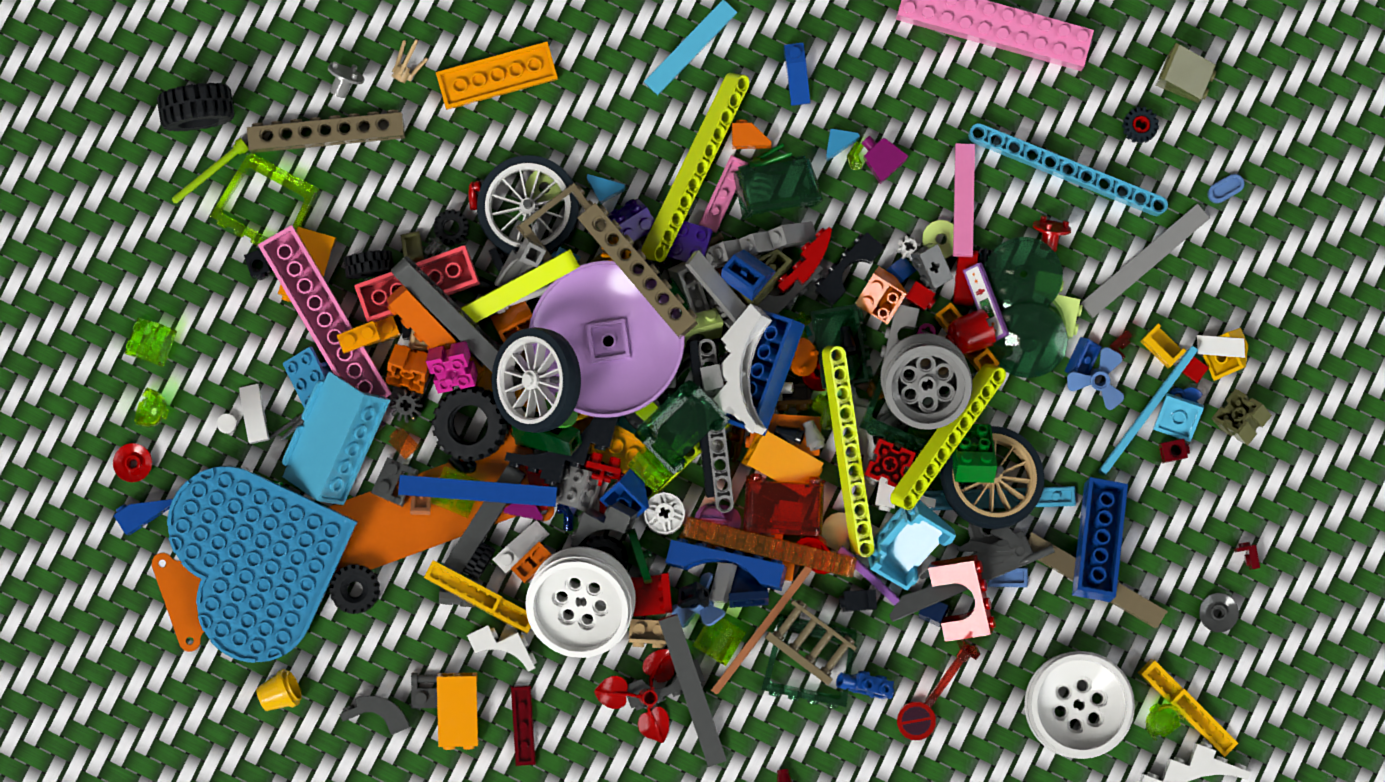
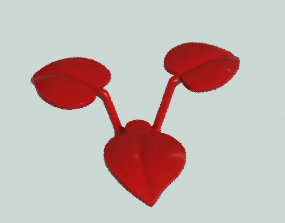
M660 649L650 653L643 662V672L650 675L649 689H643L639 694L627 692L628 685L622 677L610 676L604 679L594 690L595 696L600 703L611 709L624 707L627 701L626 696L639 698L641 703L648 706V712L642 713L639 716L638 729L643 736L660 743H664L668 735L669 717L662 707L657 706L651 710L658 700V696L654 691L655 688L653 687V678L660 683L672 678L675 668L668 649Z

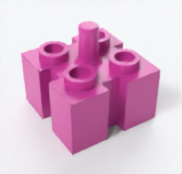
M466 341L451 344L450 349L446 350L444 346L428 350L426 364L430 374H435L433 382L438 394L453 391L454 386L457 385L460 389L476 385L478 372L474 361H469L471 353Z

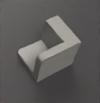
M719 364L700 368L705 392L724 387Z

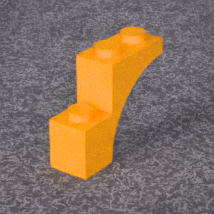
M390 316L375 323L371 321L336 336L345 354L368 345L389 341L401 336L394 317Z

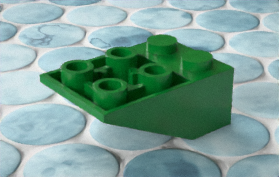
M973 424L952 453L955 482L994 483L997 461L991 424Z

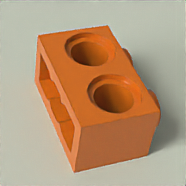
M538 542L511 570L527 584L534 577L539 566L552 554Z

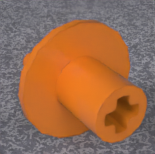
M800 338L789 368L795 375L808 376L813 373L817 366V355L819 352L810 340Z

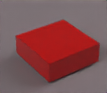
M1193 357L1182 373L1197 384L1209 367Z

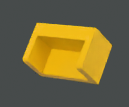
M1158 323L1140 342L1168 369L1187 350L1185 348L1181 349L1160 329L1161 325Z

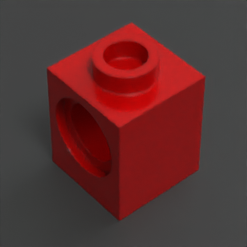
M916 281L906 295L905 300L925 311L926 308L931 309L936 299L933 297L936 293Z

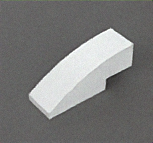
M259 384L239 388L248 442L254 444L270 440Z

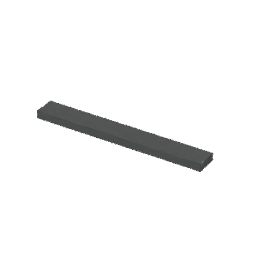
M678 614L659 619L658 621L707 766L710 767L725 762L727 760Z

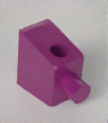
M868 136L861 143L868 150L863 159L880 184L905 163L909 157L886 138L876 143L871 136Z

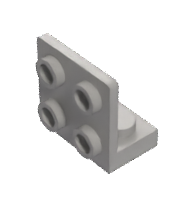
M566 465L561 484L556 483L554 486L557 487L556 503L584 512L594 508L601 486H597L598 480L591 478L593 472Z

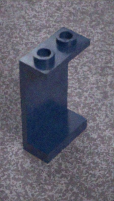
M749 531L744 534L731 532L728 535H724V548L726 552L740 551L745 553L747 557L758 555L764 557L765 560L763 532ZM737 566L729 593V608L769 605L768 589L762 587L758 580L749 572Z

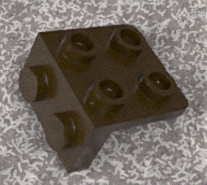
M805 383L793 384V394H783V401H778L775 408L779 412L788 411L789 408L795 407L796 411H807L813 405L811 389Z

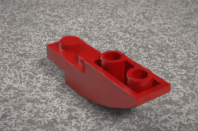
M830 227L826 230L822 228L815 235L817 238L812 243L808 241L801 248L803 252L800 256L804 261L799 260L792 267L794 271L790 275L786 273L778 280L780 283L778 289L782 293L796 281L803 286L816 271L830 241L832 232Z

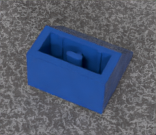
M742 250L734 254L724 265L721 277L727 284L750 300H753L776 271L746 250Z

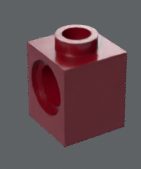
M1184 439L1158 445L1162 464L1187 459L1188 454H1190L1188 442L1185 443ZM1172 446L1179 448L1180 453L1178 456L1171 454L1170 449Z

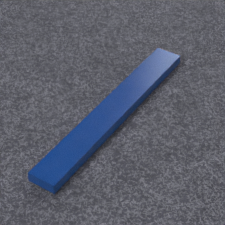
M400 475L398 495L556 507L557 487Z

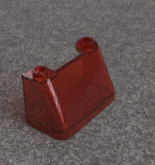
M758 473L750 474V476L746 475L743 530L751 533L803 536L821 535L825 480H821L820 477H809V480H806L805 483L766 481Z

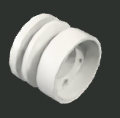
M663 492L655 494L648 500L649 507L644 511V517L651 531L660 535H669L681 528L684 523L685 509L678 497L671 493ZM663 508L666 511H670V513H668V518L666 519L664 518V516H659V514H661V509Z

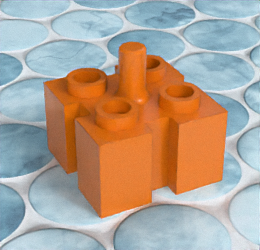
M395 344L388 361L386 384L400 388L402 385L408 387L409 391L423 395L430 377V371L426 364L428 353L413 349L411 351L408 346Z

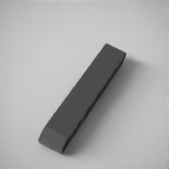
M508 465L497 483L521 484L526 473ZM484 501L443 566L462 575L476 548L484 541L508 503Z

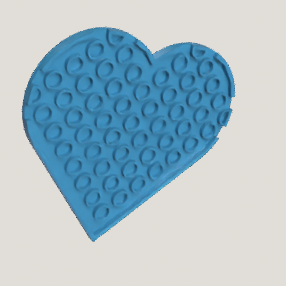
M220 466L210 468L186 481L174 496L169 508L167 519L169 541L173 552L176 553L182 562L181 564L192 574L201 578L196 599L198 619L202 630L205 631L211 640L210 642L229 657L251 663L271 661L282 657L294 649L308 632L358 521L239 467Z

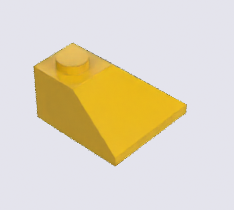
M1241 327L1218 337L1243 338L1245 358L1203 355L1214 381L1246 367L1248 343Z

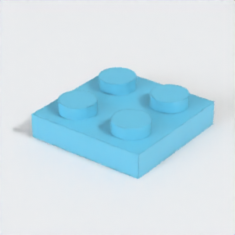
M1166 393L1153 430L1191 442L1204 405Z

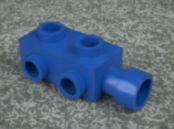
M858 671L857 674L853 675L841 672L836 679L837 688L845 690L848 688V691L867 695L871 698L891 699L894 695V682L887 680L885 676H870V673L866 671Z

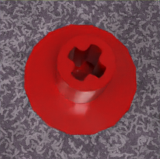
M1042 215L1040 220L1033 222V228L1042 232L1040 249L1047 252H1056L1059 235L1071 233L1069 221L1061 223L1046 220L1047 216Z

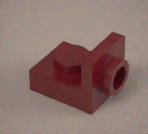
M1250 542L1238 544L1239 548H1235L1234 551H1246L1247 554L1244 555L1245 565L1249 566V570L1260 568L1256 545H1250Z

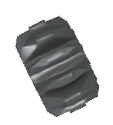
M407 389L404 390V396L398 391L397 396L399 399L391 398L396 403L390 405V409H396L391 414L392 416L399 414L397 417L398 421H401L404 417L405 423H409L410 416L413 421L416 420V417L413 415L414 413L417 415L422 414L417 408H423V404H416L421 400V397L414 398L416 394L414 391L409 396ZM406 401L411 405L408 411L401 407L402 404L405 405L404 402Z

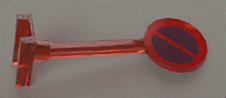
M965 639L957 640L960 650L956 655V659L924 703L910 702L900 709L897 716V726L904 737L910 740H922L933 732L936 726V717L931 707L963 662H966L969 657L977 660L981 653L976 645L971 646L967 644Z

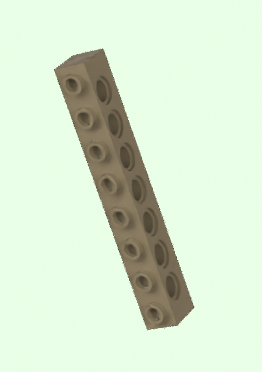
M388 110L387 114L369 112L366 116L349 114L346 118L334 115L329 116V119L321 120L320 117L310 118V121L302 122L301 119L290 120V123L284 124L282 121L271 122V125L254 123L252 127H247L249 151L251 153L404 139L405 130L402 112ZM382 121L389 122L388 128L384 130L379 128V124ZM368 123L370 127L367 131H361V124ZM343 125L350 126V131L348 133H342L340 131ZM324 127L331 128V132L328 135L321 134V130ZM309 128L312 130L310 136H302L304 129ZM285 131H292V136L289 139L283 138ZM267 132L273 133V138L269 141L263 139Z
M594 203L577 217L578 220L679 339H681L698 324L695 320L697 318L696 314L690 308L688 310L685 309L682 305L685 301L678 293L673 295L670 291L672 286L665 278L661 280L657 276L660 272L653 264L649 266L645 262L647 257L640 249L636 251L633 248V240L627 234L625 236L622 235L619 231L622 228L616 220L610 221L607 217L610 213L603 205L599 207ZM605 221L606 227L598 230V222ZM612 236H618L619 241L616 244L612 245L609 243V239ZM630 250L631 257L622 259V253ZM637 265L644 266V271L641 274L634 273ZM650 280H656L657 282L656 287L653 289L647 288V283ZM662 295H669L667 303L661 304L659 302ZM676 309L682 311V315L678 319L672 318V312Z

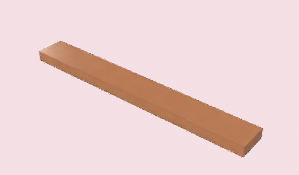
M806 565L720 677L711 689L713 693L718 694L801 586L812 571L809 566Z

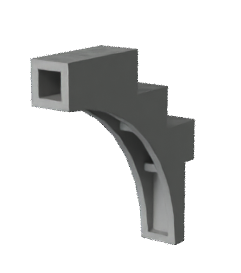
M812 221L781 225L770 231L752 233L740 239L720 242L707 250L705 258L714 269L723 267L734 254L742 250H746L755 257L770 253L776 249L782 250L803 246L808 241L813 242L817 238L815 236L816 232Z

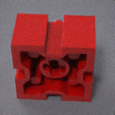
M878 438L872 452L877 454L874 462L869 460L864 475L880 481L881 477L887 479L886 484L896 487L905 475L903 474L905 466L910 468L916 453L902 447L896 451L892 449L894 444Z

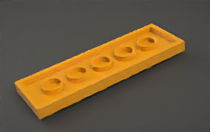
M548 42L436 72L446 110L558 80Z

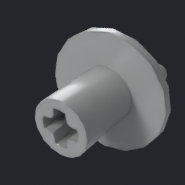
M337 62L328 65V71L335 76L330 89L333 95L346 98L351 84L358 85L364 83V77L356 71L357 66L352 65L350 68Z

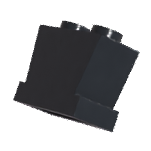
M876 589L844 591L842 596H839V607L843 608V612L876 610Z

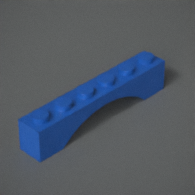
M677 538V541L671 540L665 562L668 566L689 570L705 563H731L749 572L758 580L762 587L782 591L787 568L780 560L771 559V562L765 561L764 557L758 555L747 557L745 553L740 551L729 553L726 552L725 548L715 547L711 549L707 548L706 544L696 542V545L688 544V540Z

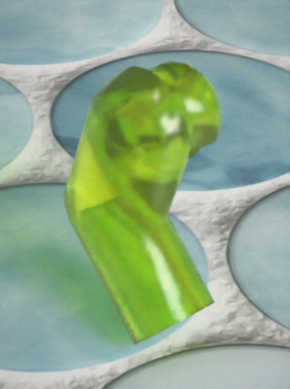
M857 141L847 154L849 167L852 170H860L862 168L859 153L864 146Z

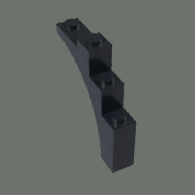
M620 416L611 418L594 417L580 434L582 443L572 456L553 452L529 455L506 452L504 460L509 462V466L520 468V465L528 467L527 471L538 474L539 470L542 471L540 478L544 480V484L555 486L556 483L561 484L567 462H570L569 466L574 468L586 467L592 444L595 445V449L606 451V448H612Z

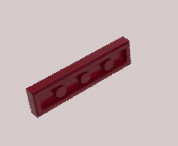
M531 686L511 687L516 766L536 765Z

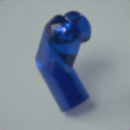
M558 503L557 513L563 514V530L572 531V511L569 506Z

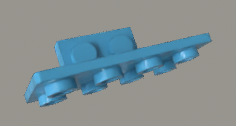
M313 347L306 348L283 363L305 409L315 384L319 380L325 381L328 372H332L327 362L320 363Z

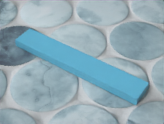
M722 0L644 81V84L658 96L737 14V11L725 0Z

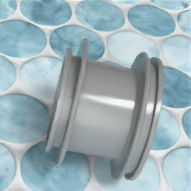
M922 333L904 338L888 352L881 368V386L889 409L899 420L918 429H937L952 423L965 410L972 394V376L965 357L954 343L939 335ZM928 358L930 359V364L928 366H921V360ZM939 368H948V372L946 374H938ZM907 369L914 371L911 377L903 375ZM928 379L932 381L931 386H922L923 381L927 382ZM942 386L949 387V391L946 394L939 393V389ZM907 389H914L915 393L913 396L908 397L905 395V391ZM926 397L933 399L929 405L923 404L922 401Z

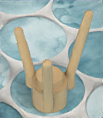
M415 39L403 64H400L406 41H402L395 66L392 70L393 74L391 77L404 84L407 80L411 81L413 76L428 61L427 57L424 58L409 73L411 69L406 66L416 48L417 39Z

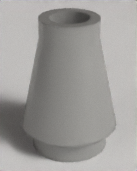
M814 420L805 422L803 427L807 447L810 448V451L823 448L825 446V439L815 425Z

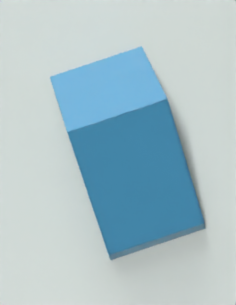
M830 129L825 159L829 161L859 140L860 135L855 132Z
M587 174V182L600 204L625 190V184Z

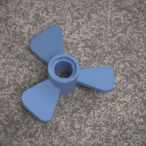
M1109 347L1102 348L1099 368L1093 369L1089 375L1074 371L1068 373V389L1076 391L1092 385L1094 389L1102 392L1105 407L1108 410L1114 409L1124 400V395L1121 391L1110 385L1108 374L1122 362L1121 354ZM1103 375L1105 379L1102 383H1096L1094 381L1095 377Z
M710 572L703 574L700 578V584L709 589L713 574ZM710 600L708 607L705 608L698 603L684 609L679 607L678 604L672 606V615L678 614L682 628H685L690 623L696 613L701 616L703 624L707 626L714 625L726 614L724 610L714 607V603Z

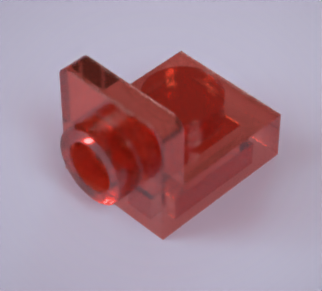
M1127 330L1108 347L1120 353L1123 360L1126 357L1118 348L1120 347L1123 350L1130 344L1129 338L1133 335Z

